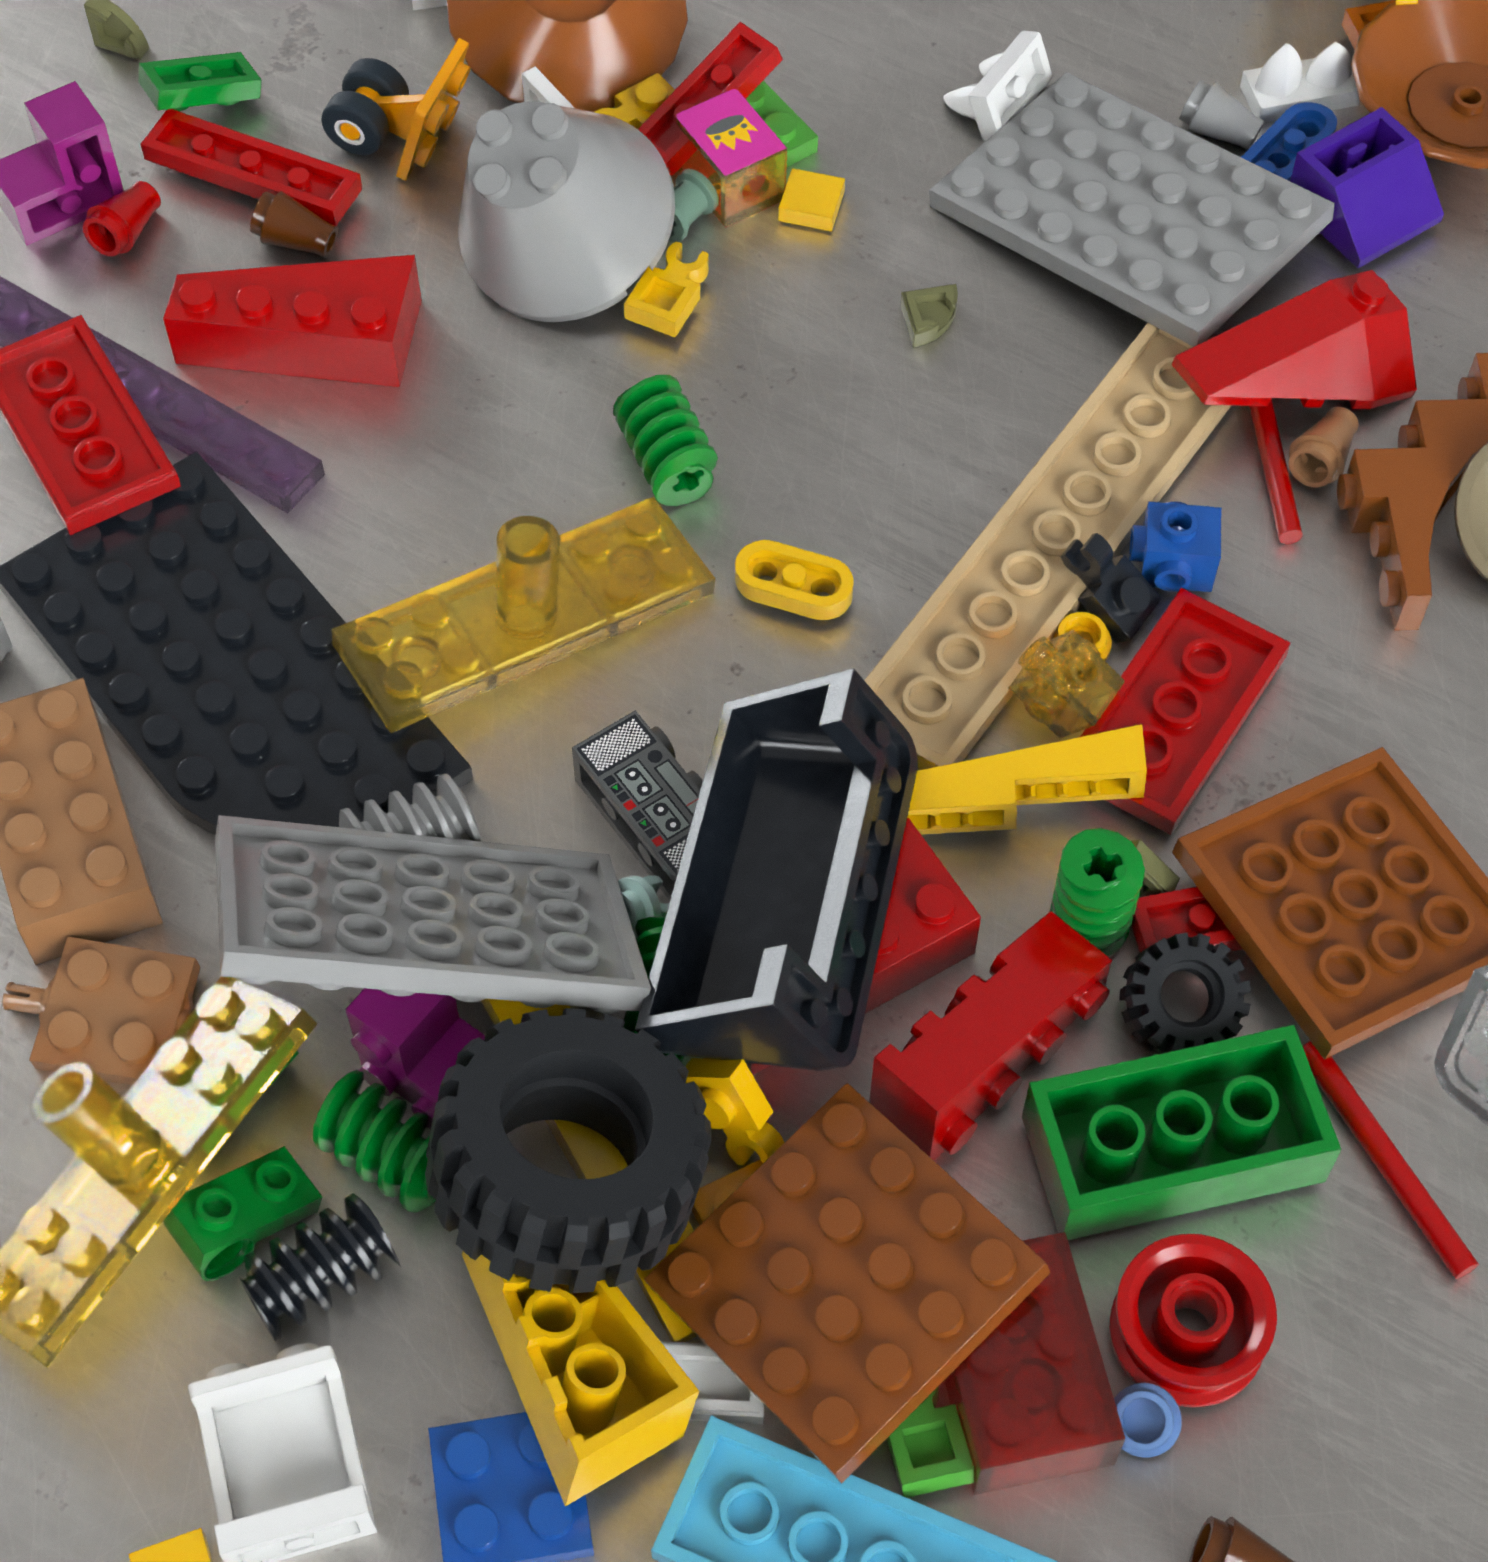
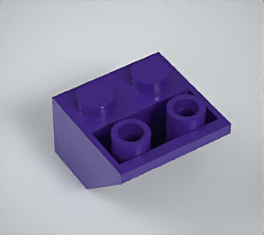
M1383 107L1299 151L1296 155L1290 182L1335 203L1333 220L1320 233L1357 268L1366 265L1442 222L1444 212L1419 140Z

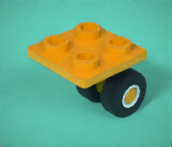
M461 38L457 40L426 94L409 95L405 79L395 68L386 62L374 58L357 60L352 64L342 81V92L336 93L322 112L321 122L325 133L337 146L356 155L375 153L387 137L388 132L405 139L406 143L396 177L407 181L416 164L422 168L426 167L438 142V138L433 135L437 133L439 128L447 131L457 113L460 101L454 99L453 96L458 97L471 70L470 66L463 63L469 43Z

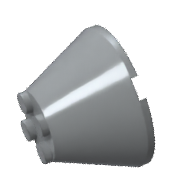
M521 102L510 105L502 110L488 111L481 116L477 122V133L468 154L458 223V239L463 261L477 286L504 310L522 318L542 322H565L592 316L608 309L628 296L626 289L648 267L653 270L667 246L674 223L675 193L673 182L662 156L653 143L642 132L621 119L605 114L559 106L555 103Z

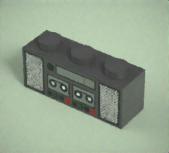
M635 710L572 747L574 776L576 783L647 873L661 878L663 882L660 889L670 901L703 780L695 771L685 772L675 759L674 748L666 734L657 726L650 729Z

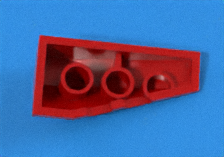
M1373 270L1332 279L1176 355L1171 364L1204 405L1268 406L1272 398L1300 399L1303 407L1321 408L1325 400H1349L1352 409H1372L1412 398L1417 390L1407 308L1389 289L1388 284Z

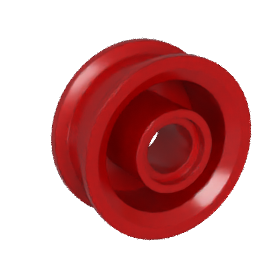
M1202 1234L1169 1236L1145 1247L1126 1268L1110 1312L1109 1333L1112 1348L1120 1366L1135 1384L1151 1383L1158 1385L1168 1391L1174 1397L1178 1406L1194 1408L1216 1405L1240 1393L1258 1372L1275 1336L1277 1325L1276 1302L1264 1273L1248 1255L1234 1245ZM1183 1308L1197 1310L1205 1316L1210 1328L1204 1331L1189 1330L1178 1321L1175 1311Z

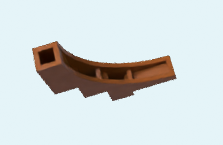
M1488 353L1475 354L1468 376L1462 377L1459 381L1457 400L1416 401L1408 425H1401L1399 429L1398 448L1354 449L1347 474H1340L1338 477V506L1341 510L1347 509L1351 532L1370 533L1371 554L1373 557H1380L1383 571L1379 580V596L1382 606L1390 607L1394 631L1419 630L1432 597L1429 552L1434 524L1456 496L1458 485L1466 467L1479 450L1488 443Z

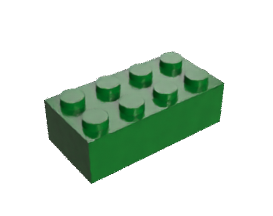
M1295 1025L1030 1082L1022 1112V1120L1061 1242L1324 1183L1342 1150Z

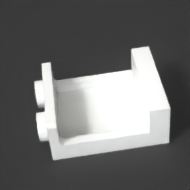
M312 1343L294 1345L279 1352L276 1360L251 1367L243 1363L222 1365L210 1370L205 1375L204 1380L188 1385L190 1399L199 1418L219 1522L218 1525H214L219 1555L224 1562H277L377 1533L342 1371L332 1346L319 1348L318 1345Z

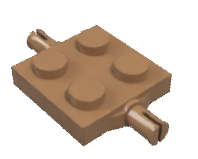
M67 937L56 975L49 982L46 989L9 982L5 988L8 994L3 993L2 999L4 1010L39 1015L40 1026L29 1059L35 1069L160 1091L166 1090L174 1060L184 1048L187 1040L219 1045L231 1031V1021L228 1018L222 1019L194 1014L192 996L201 968L196 958L74 937Z

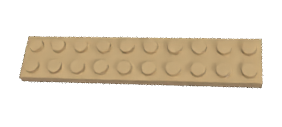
M1150 323L1145 325L864 680L911 735L917 752L918 769L923 770L962 762L1050 647V642L1057 634L1060 622L1067 615L1075 613L1081 606V602L1078 599L1088 587L1065 566L1061 559V555L1071 542L1078 539L1084 545L1092 534L1098 533L1110 544L1113 550V558L1117 557L1130 541L1132 526L1143 524L1148 501L1159 502L1232 406L1204 405L1171 365L1176 355L1193 346Z

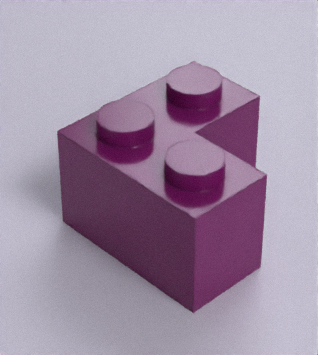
M76 81L24 102L36 144L0 159V207L26 246L85 221L89 208L124 191L105 122Z
M364 988L345 1009L353 1035L351 1044L358 1052L362 1066L359 1070L364 1072V1079L369 1085L376 1082L385 1086V1096L389 1097L393 1092H396L412 1104L411 1110L414 1114L417 1112L426 1114L428 1116L427 1127L431 1130L440 1085L447 1069L456 1065L458 1053L471 1040L478 1037L484 1040L485 1035L459 1017L456 999L452 996L415 993L410 996H393L378 989Z

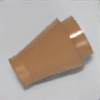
M1343 407L1331 408L1320 421L1292 442L1289 448L1288 464L1292 475L1300 483L1309 487H1323L1338 480L1339 475L1343 474L1353 436L1359 427L1355 414Z

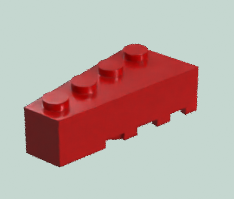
M1050 911L996 956L989 970V973L992 975L991 978L985 981L981 976L974 974L960 985L949 1003L943 1018L938 1017L930 1010L912 1025L910 1033L913 1036L907 1042L902 1052L890 1043L874 1057L869 1103L933 1161L944 1151L954 1155L972 1137L978 1126L975 1120L990 1105L998 1110L1012 1098L1023 1080L1019 1075L1034 1060L1040 1065L1050 1060L1066 1039L1067 1034L1064 1030L1078 1016L1087 1021L1101 1008L1110 994V989L1106 987L1112 959Z

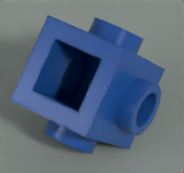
M1148 501L1143 526L1133 525L1131 529L1129 560L1139 562V572L1153 588H1160L1169 592H1178L1181 588L1189 591L1212 592L1221 559L1222 507L1187 505L1175 501L1167 503Z

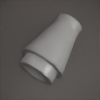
M1202 80L1194 88L1179 117V120L1190 125L1188 131L1239 145L1246 150L1252 146L1265 122L1251 113L1216 81L1211 86Z

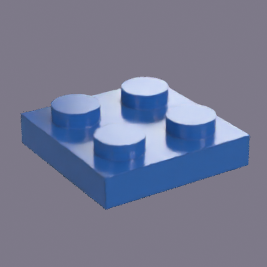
M526 1412L428 1428L443 1562H562L594 1556L586 1495L567 1506L564 1505Z

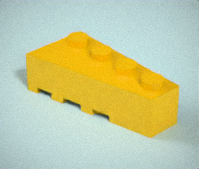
M462 1250L463 1260L565 1506L684 1436L699 1390L617 1286L608 1287L605 1280L597 1281L594 1292L569 1293V1285L553 1284L551 1292L529 1288L530 1279L513 1274L510 1281L489 1271L491 1261L483 1255L474 1260Z

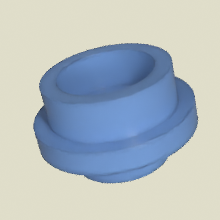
M1137 1383L1124 1388L1113 1399L1108 1413V1425L1114 1441L1121 1449L1133 1456L1150 1458L1163 1454L1175 1444L1181 1432L1182 1416L1178 1403L1164 1388L1151 1383Z

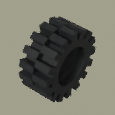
M1188 933L1175 934L1144 949L1135 957L1136 961L1134 964L1127 967L1123 978L1127 979L1126 986L1120 989L1119 1001H1126L1127 1010L1121 1013L1125 1023L1132 1021L1136 1028L1132 1035L1139 1043L1146 1040L1151 1044L1149 1050L1158 1055L1237 1036L1243 1025L1239 1024L1240 1019L1249 1014L1251 1004L1244 1003V995L1251 992L1249 980L1241 982L1238 972L1245 968L1240 959L1231 962L1226 956L1231 949L1222 942L1214 946L1209 943L1210 936L1198 934L1194 937H1188ZM1187 971L1193 973L1205 984L1209 997L1208 1006L1205 1013L1197 1021H1179L1165 1010L1161 1001V988L1164 980L1172 972Z

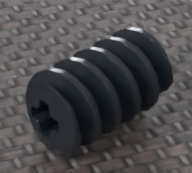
M354 1193L344 1198L347 1220L344 1221L329 1208L319 1212L321 1235H318L303 1222L295 1226L297 1249H292L279 1237L269 1241L271 1264L268 1265L253 1252L244 1256L246 1278L243 1280L239 1277L275 1342L282 1338L279 1316L283 1313L301 1327L308 1322L305 1300L310 1298L323 1310L328 1311L333 1307L330 1286L335 1283L348 1295L353 1296L358 1293L354 1271L360 1268L377 1282L382 1279L379 1257L383 1254H386L400 1266L398 1257L378 1219L370 1207Z

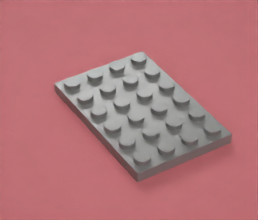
M1067 72L929 190L930 207L1193 347L1206 341L1333 220L1335 204Z
M218 815L215 851L220 975L223 977H235L249 984H267L272 981L306 983L322 990H339L344 987L378 989L393 996H410L415 993L449 995L464 1002H479L484 999L520 1001L527 1006L535 1008H547L554 1004L581 1006L606 1014H614L622 1010L640 1011L643 999L650 995L651 986L609 854Z

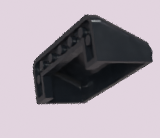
M854 668L724 703L650 972V995L643 999L635 1027L636 1032L639 1033L643 1029L661 1042L659 1048L661 1053L670 1054L673 1052L675 1055L718 1060L744 1059L745 1063L815 1071L846 1067L854 1060L918 768L917 752L911 735Z

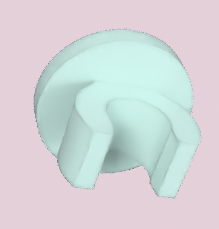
M649 875L643 878L628 876L618 880L635 938L638 937L635 930L638 920L656 916L666 917L669 903H660L656 894L663 882L659 876Z

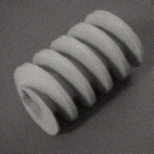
M445 773L438 775L437 796H434L423 782H418L413 786L411 805L399 791L395 790L390 792L388 796V813H385L373 799L364 802V819L362 822L359 821L349 808L341 809L339 812V827L451 839H460V835L466 833L472 841H481L474 815L465 794L453 779Z

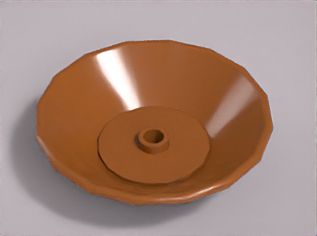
M447 0L449 32L455 43L459 38L469 43L465 60L468 66L471 67V71L508 101L515 103L524 102L522 73L536 66L575 109L595 112L602 108L615 107L614 95L656 73L662 75L675 61L688 22L686 0Z
M1418 0V4L1396 5V2L1390 3L1361 30L1351 61V68L1360 102L1369 113L1383 107L1419 140L1426 157L1473 169H1488V0Z

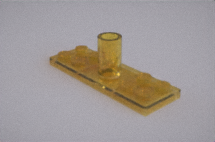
M654 497L561 535L545 519L535 516H520L507 521L499 529L496 539V562L331 629L332 645L389 732L392 733L714 594L716 578Z
M221 976L211 988L203 993L196 1008L171 1039L166 1041L157 1050L153 1061L124 1097L116 1092L89 1065L82 1062L65 1065L45 1080L34 1098L33 1114L41 1124L72 1150L76 1156L37 1205L32 1207L22 1217L16 1231L0 1249V1337L48 1368L317 1026L316 1021L303 1008L236 978Z

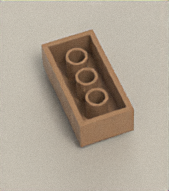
M84 678L0 703V869L17 929L35 965L60 958L67 937L105 943L163 924L101 723Z

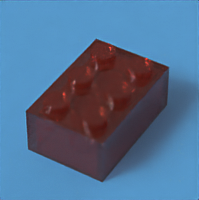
M1065 1232L1022 1240L1047 1263L1050 1274L944 1380L950 1405H956L973 1462L974 1483H971L974 1495L1113 1466L1125 1442V1435Z

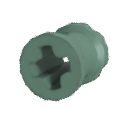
M693 169L683 170L676 178V185L674 186V223L668 240L671 242H681L688 235L689 226L701 215L711 214L719 205V197L713 184L702 173Z

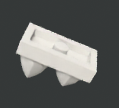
M1021 31L1005 52L991 56L979 64V70L984 76L979 83L953 90L944 95L943 100L953 111L976 120L982 140L987 141L1036 99L1053 78L1040 32Z
M1337 42L1325 48L1316 58L1300 60L1297 51L1290 44L1285 43L1268 59L1263 67L1243 71L1240 88L1252 113L1264 120V123L1276 121L1288 108L1299 103L1313 102L1322 104L1331 110L1359 106L1360 102L1351 68L1352 58L1349 51Z

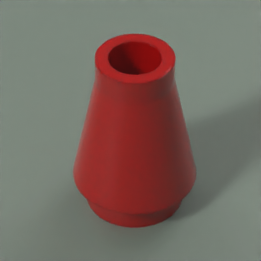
M137 181L130 188L89 208L86 220L83 223V232L89 244L96 251L106 256L112 257L119 253L129 252L152 214L161 205L158 192L149 183Z

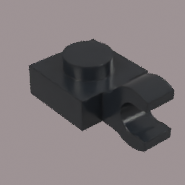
M1098 533L1092 534L1084 545L1078 539L1073 540L1061 555L1065 566L1088 587L1078 600L1089 613L1094 614L1104 622L1111 635V639L1116 644L1131 640L1162 599L1125 554L1113 558V550L1110 544Z

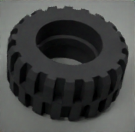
M565 1008L563 1009L562 1016H549L547 1009L524 1013L521 1023L514 1025L511 1019L503 1020L486 1029L484 1040L480 1037L471 1040L458 1053L456 1065L447 1069L441 1082L426 1157L428 1158L425 1172L427 1190L436 1199L434 1211L443 1228L449 1232L458 1228L456 1245L471 1259L476 1260L480 1255H483L490 1260V1272L510 1281L513 1274L530 1279L529 1288L551 1292L553 1284L569 1285V1293L594 1292L596 1283L600 1280H605L608 1287H616L633 1280L637 1267L642 1271L650 1270L665 1258L669 1245L678 1242L687 1226L709 1160L707 1153L712 1141L711 1122L704 1114L706 1102L700 1088L694 1081L685 1083L689 1070L673 1052L667 1056L659 1051L661 1042L643 1029L638 1034H635L624 1028V1020L605 1014L604 1020L585 1017V1009ZM563 1120L574 1122L591 1128L607 1138L619 1150L628 1167L612 1175L595 1179H573L558 1176L535 1166L524 1158L512 1145L507 1134L520 1126L536 1121Z

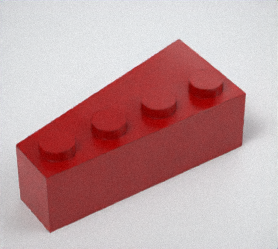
M415 254L177 274L163 317L175 363L400 387L422 302Z
M909 817L906 821L865 1014L970 957L976 951L981 916ZM746 1063L753 1076L771 1066Z

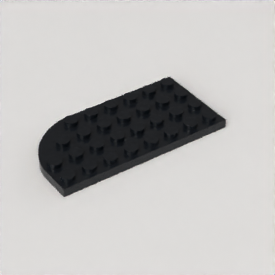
M197 451L173 465L178 474L181 487L73 535H70L65 527L0 565V590L73 681L84 678L95 709L172 806L187 820L213 835H216L218 815L339 827V812L344 808H349L359 821L362 822L364 819V802L369 799L375 800L381 809L388 813V796L392 791H399L411 805L415 783L423 782L433 795L437 796L438 775L448 774L459 788L473 780L470 764Z

